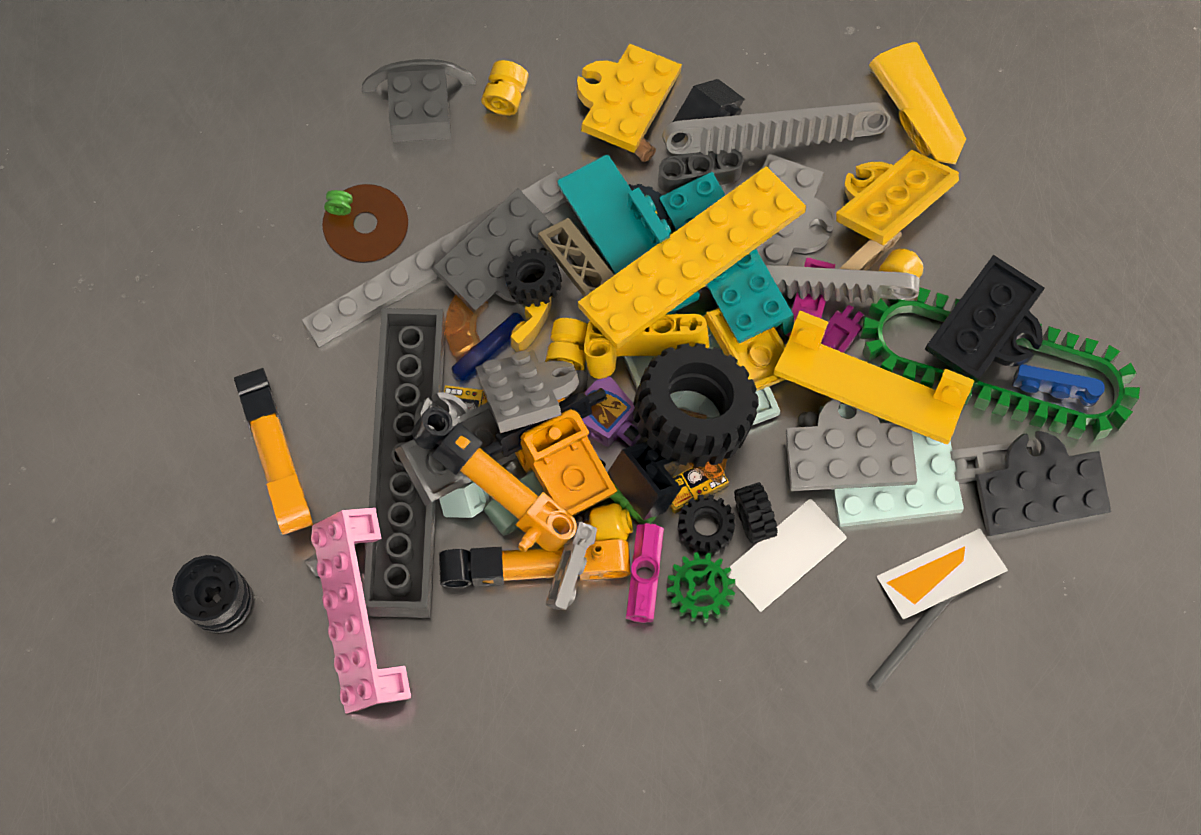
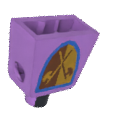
M610 376L597 379L584 394L587 396L603 388L607 394V400L592 406V414L582 419L589 431L588 437L605 447L611 446L618 437L628 445L633 446L641 437L637 427L632 424L635 408L633 402Z

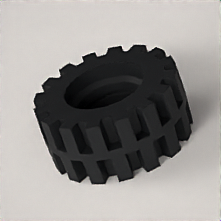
M531 249V253H527L525 250L521 252L522 256L515 255L512 257L514 262L509 261L507 263L504 275L513 300L515 299L520 305L524 302L525 307H530L531 304L538 307L540 302L544 301L547 304L550 302V297L555 298L558 295L556 290L560 291L562 287L560 283L562 282V277L556 260H554L550 253L547 255L544 250L538 253L536 249ZM531 274H544L536 282L523 283V280Z

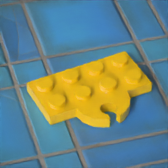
M629 43L618 63L605 60L595 61L586 65L582 69L583 77L578 76L576 85L578 98L585 106L590 108L582 122L581 131L635 153L640 141L646 134L678 78L682 64ZM584 78L596 79L599 83L589 84Z
M914 150L909 151L894 165L885 162L860 164L856 166V176L866 179L858 180L851 173L846 175L845 194L849 202L836 212V222L884 246L959 181V172Z

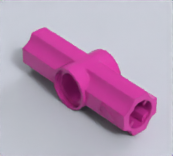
M645 523L637 525L626 612V619L634 622L646 623L654 621L664 528L656 524ZM646 567L651 569L654 574L648 579H643L636 572Z

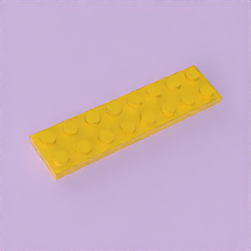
M766 166L672 233L670 238L654 246L579 300L578 308L618 350L806 212V205Z

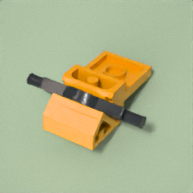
M603 388L587 396L583 392H579L567 399L561 398L557 400L561 416L507 432H499L495 435V442L481 448L490 457L499 453L508 457L515 453L525 472L533 470L545 494L572 516L617 492L615 485L587 437L589 431L582 420L592 414V406L607 400V394Z

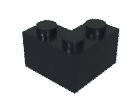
M719 79L694 85L673 122L740 115L742 112L740 106L745 98ZM677 133L672 137V140L678 143L685 138L686 134Z
M646 442L622 449L607 472L611 480L643 521L665 513L681 490V487L672 477L680 465L677 464L678 460L671 457L667 460L660 456L661 451L657 448L653 450Z

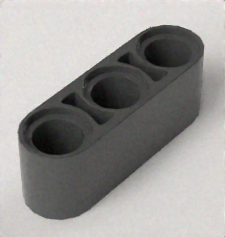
M732 149L731 153L720 150V154L709 151L708 155L698 152L667 157L659 165L658 185L664 192L669 193L710 172L714 173L720 185L734 183L740 179L742 174L743 154L736 149ZM732 163L735 167L728 168L723 164ZM703 168L706 172L699 173L694 169ZM667 173H675V174H677L678 176H677V177H674V178H670V177L666 176V174H667Z

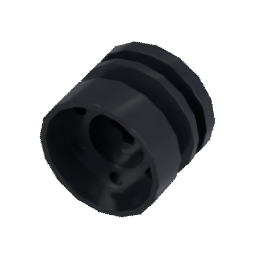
M204 555L193 558L181 567L175 576L172 587L174 603L179 611L206 632L219 634L231 631L242 624L250 613L253 601L250 585L240 572L221 557ZM216 594L221 597L217 603L213 599Z

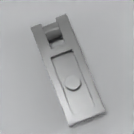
M1031 440L1027 443V451L1032 456L1039 454L1036 440ZM1011 443L962 448L951 451L952 461L954 460L956 472H954L956 481L959 484L976 481L975 474L1005 469V456ZM975 460L976 468L968 469L966 461Z

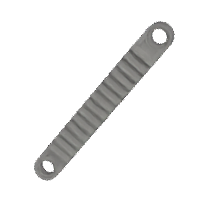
M871 102L682 120L667 125L663 130L662 138L669 152L673 154L701 152L704 155H708L709 151L720 154V150L731 153L732 149L742 152L743 148L753 151L754 147L763 150L765 146L776 148V145L779 144L783 147H787L789 143L798 146L799 142L809 145L810 141L820 144L821 140L831 143L832 139L842 142L843 138L853 141L854 137L876 135L885 131L889 126L890 116L882 104ZM881 114L877 122L867 123L872 115ZM675 134H686L682 141L678 143L671 142Z
M766 265L782 294L787 293L790 299H792L795 293H798L801 299H804L807 294H811L813 300H816L819 295H823L825 301H828L831 296H835L837 301H841L844 296H847L849 302H853L856 297H859L861 303H865L868 298H871L873 303L877 304L880 298L909 300L919 295L920 279L910 273Z

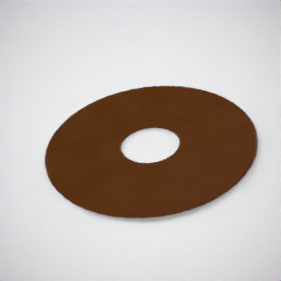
M362 184L343 190L353 197L352 203L349 204L351 206L350 214L335 215L325 210L322 226L327 243L337 254L352 261L370 262L388 256L402 243L408 229V215L403 202L392 191L378 185ZM363 212L373 214L377 219L376 228L370 233L358 232L354 227V219L358 214Z

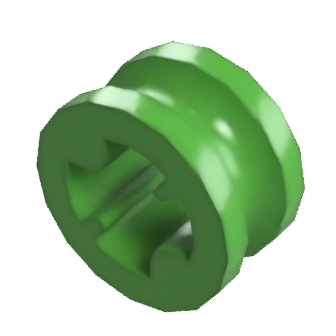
M340 190L328 191L326 194L328 201L324 205L325 210L335 215L350 214L351 206L349 204L353 201L352 195Z

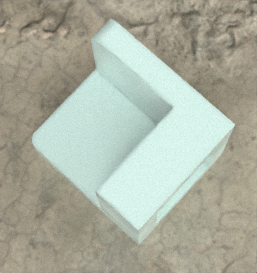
M473 481L439 498L444 516L454 518H472L482 512L487 504L491 502L489 494Z

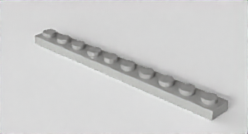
M556 171L522 190V193L543 214L567 202V199L558 187L557 181L561 177ZM500 204L303 318L302 323L318 348L380 312L382 308H387L438 278L439 276L432 270L433 266Z

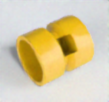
M496 61L492 66L488 78L489 83L485 86L481 98V103L484 107L496 114L514 115L518 110L522 99L521 93L525 90L529 78L526 69L511 61Z
M572 318L556 319L553 322L550 336L552 343L548 346L545 362L565 361L573 364L575 371L584 370L586 362L584 344L588 324Z

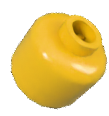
M902 248L893 250L879 267V271L910 273L919 278L922 276L924 269L922 261L915 252Z
M617 503L592 508L589 513V520L584 522L597 528L595 541H627L629 534L633 532L632 519L628 509H623Z

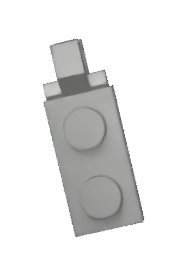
M576 522L577 531L570 539L569 544L564 547L545 603L547 607L555 610H566L567 606L573 603L577 591L574 586L578 575H581L587 563V558L584 557L586 550L595 543L596 527L583 522Z

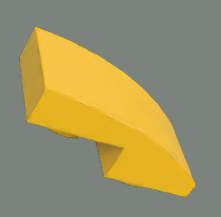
M551 297L549 298L550 302L547 304L543 301L540 302L538 307H535L534 304H531L530 307H525V320L527 322L522 321L517 324L510 336L511 347L516 352L525 351L540 333L551 309Z

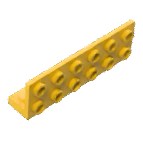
M799 311L790 338L774 369V375L933 440L949 444L962 408L973 386V379L945 369L937 389H932L821 344L829 322Z

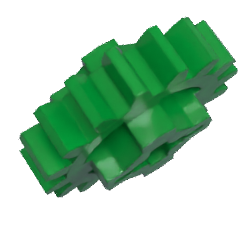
M695 552L692 561H689L686 556L682 557V567L676 564L673 565L672 571L675 575H668L667 583L673 586L667 588L666 593L668 596H675L671 600L670 605L671 607L680 605L679 615L681 617L688 612L691 614L692 622L696 620L697 615H700L705 623L708 622L709 614H713L717 619L720 618L719 608L728 611L730 603L726 599H734L735 592L729 588L734 587L736 581L731 578L727 579L731 574V568H721L723 559L719 558L714 563L711 561V553H707L705 559H700L698 552ZM702 568V569H705V570H702V571H694L693 569ZM716 577H718L721 582L722 593H720V589H718L715 586ZM708 579L706 590L701 589L694 595L696 585L700 586ZM680 581L683 583V586L687 588V594L685 598L682 596L680 591ZM703 603L709 604L708 606H696Z

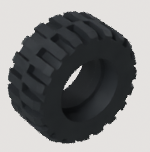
M689 343L677 345L676 350L673 347H669L663 350L661 355L655 356L650 361L648 367L645 368L633 402L635 407L633 417L634 421L639 423L637 430L641 437H647L646 443L653 450L657 448L661 451L660 456L667 460L671 457L678 460L677 464L685 466L687 463H694V467H705L707 462L710 465L722 463L723 458L729 459L732 457L737 449L743 445L755 421L756 410L759 406V397L755 393L757 390L753 379L748 380L750 373L743 365L740 367L737 364L738 360L732 355L726 356L721 353V349L713 347V349L705 348L706 344L695 343L694 347H690ZM679 391L699 393L715 404L719 410L720 417L698 419L689 416L675 405L670 394Z

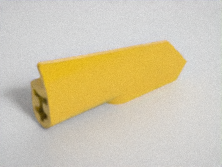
M917 42L903 44L876 56L870 62L869 68L900 110V122L919 152L924 156L932 154L937 162L956 164L966 137Z

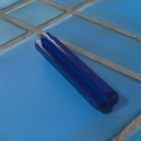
M517 312L512 313L452 366L451 370L454 376L460 381L466 379L476 370L475 367L482 365L511 339V332L515 326L525 321L523 317Z

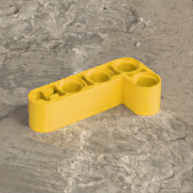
M666 314L618 350L589 321L584 344L588 373L597 379L611 376L615 371L617 356L661 355V352L669 347H673L676 350L677 345L689 343L690 347H694L695 343L706 344L705 348H709L706 319L698 314Z

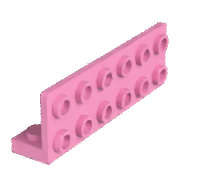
M376 508L342 510L312 525L311 541L316 550L318 561L317 573L321 578L323 589L322 601L327 611L329 622L328 635L333 644L335 655L334 667L338 673L341 688L340 700L344 705L346 714L376 704L411 698L405 666L377 669L354 546L357 543L376 542L381 539Z

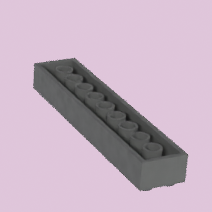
M382 308L369 495V508H376L381 539L376 542L366 543L363 594L367 616L430 618L436 501L426 506L424 505L395 449L414 439L412 430L414 428L415 412L423 400L429 397L432 401V407H439L433 403L432 396L442 392L446 327L443 309Z

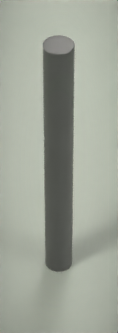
M955 596L925 611L868 680L867 683L874 690L880 688Z

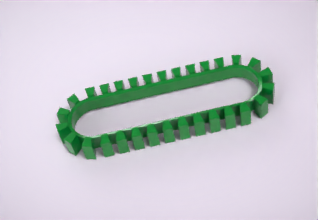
M919 287V295L914 298V301L888 299L891 307H888L882 298H880L877 304L872 303L868 316L873 319L865 317L860 339H875L865 343L862 353L867 363L881 355L885 361L881 364L880 368L890 372L893 371L894 367L904 370L902 377L912 381L915 380L916 374L923 376L920 384L932 388L934 380L940 381L944 370L909 360L893 353L883 339V325L889 318L900 313H915L944 322L960 299L955 298L951 311H947L944 308L949 298L948 295L937 292L933 306L925 304L931 290ZM1048 326L1043 335V341L1039 350L1034 349L1030 341L1025 338L1017 339V345L1092 367L1104 373L1113 385L1115 393L1114 403L1110 409L1099 414H1085L978 381L977 384L973 383L965 405L970 400L972 392L979 393V396L973 406L975 408L985 411L992 397L998 399L992 411L994 414L1005 416L1011 403L1017 406L1010 419L1023 422L1029 409L1036 412L1029 423L1030 425L1042 428L1048 415H1050L1054 419L1048 429L1049 431L1061 434L1067 421H1070L1073 424L1067 436L1079 440L1086 431V425H1092L1094 440L1106 438L1113 429L1109 420L1118 430L1128 420L1133 411L1126 407L1132 409L1139 400L1140 387L1124 388V384H1129L1137 373L1132 363L1127 364L1119 371L1112 364L1120 353L1116 348L1109 345L1101 358L1092 355L1099 341L1086 338L1080 347V351L1073 349L1079 335L1070 332L1066 333L1061 345H1059L1055 341L1061 330Z

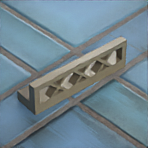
M569 218L538 233V239L584 297L614 276ZM558 234V241L561 245L554 244L550 238ZM568 254L578 266L569 264L567 261ZM585 275L594 287L587 286L584 283Z

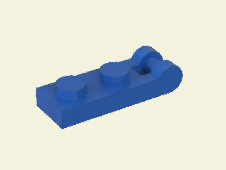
M1023 364L1019 365L1016 370L1012 385L1028 393L1040 391L1050 393L1053 397L1059 399L1069 397L1080 399L1081 403L1085 406L1095 405L1105 390L1104 383L1096 378Z

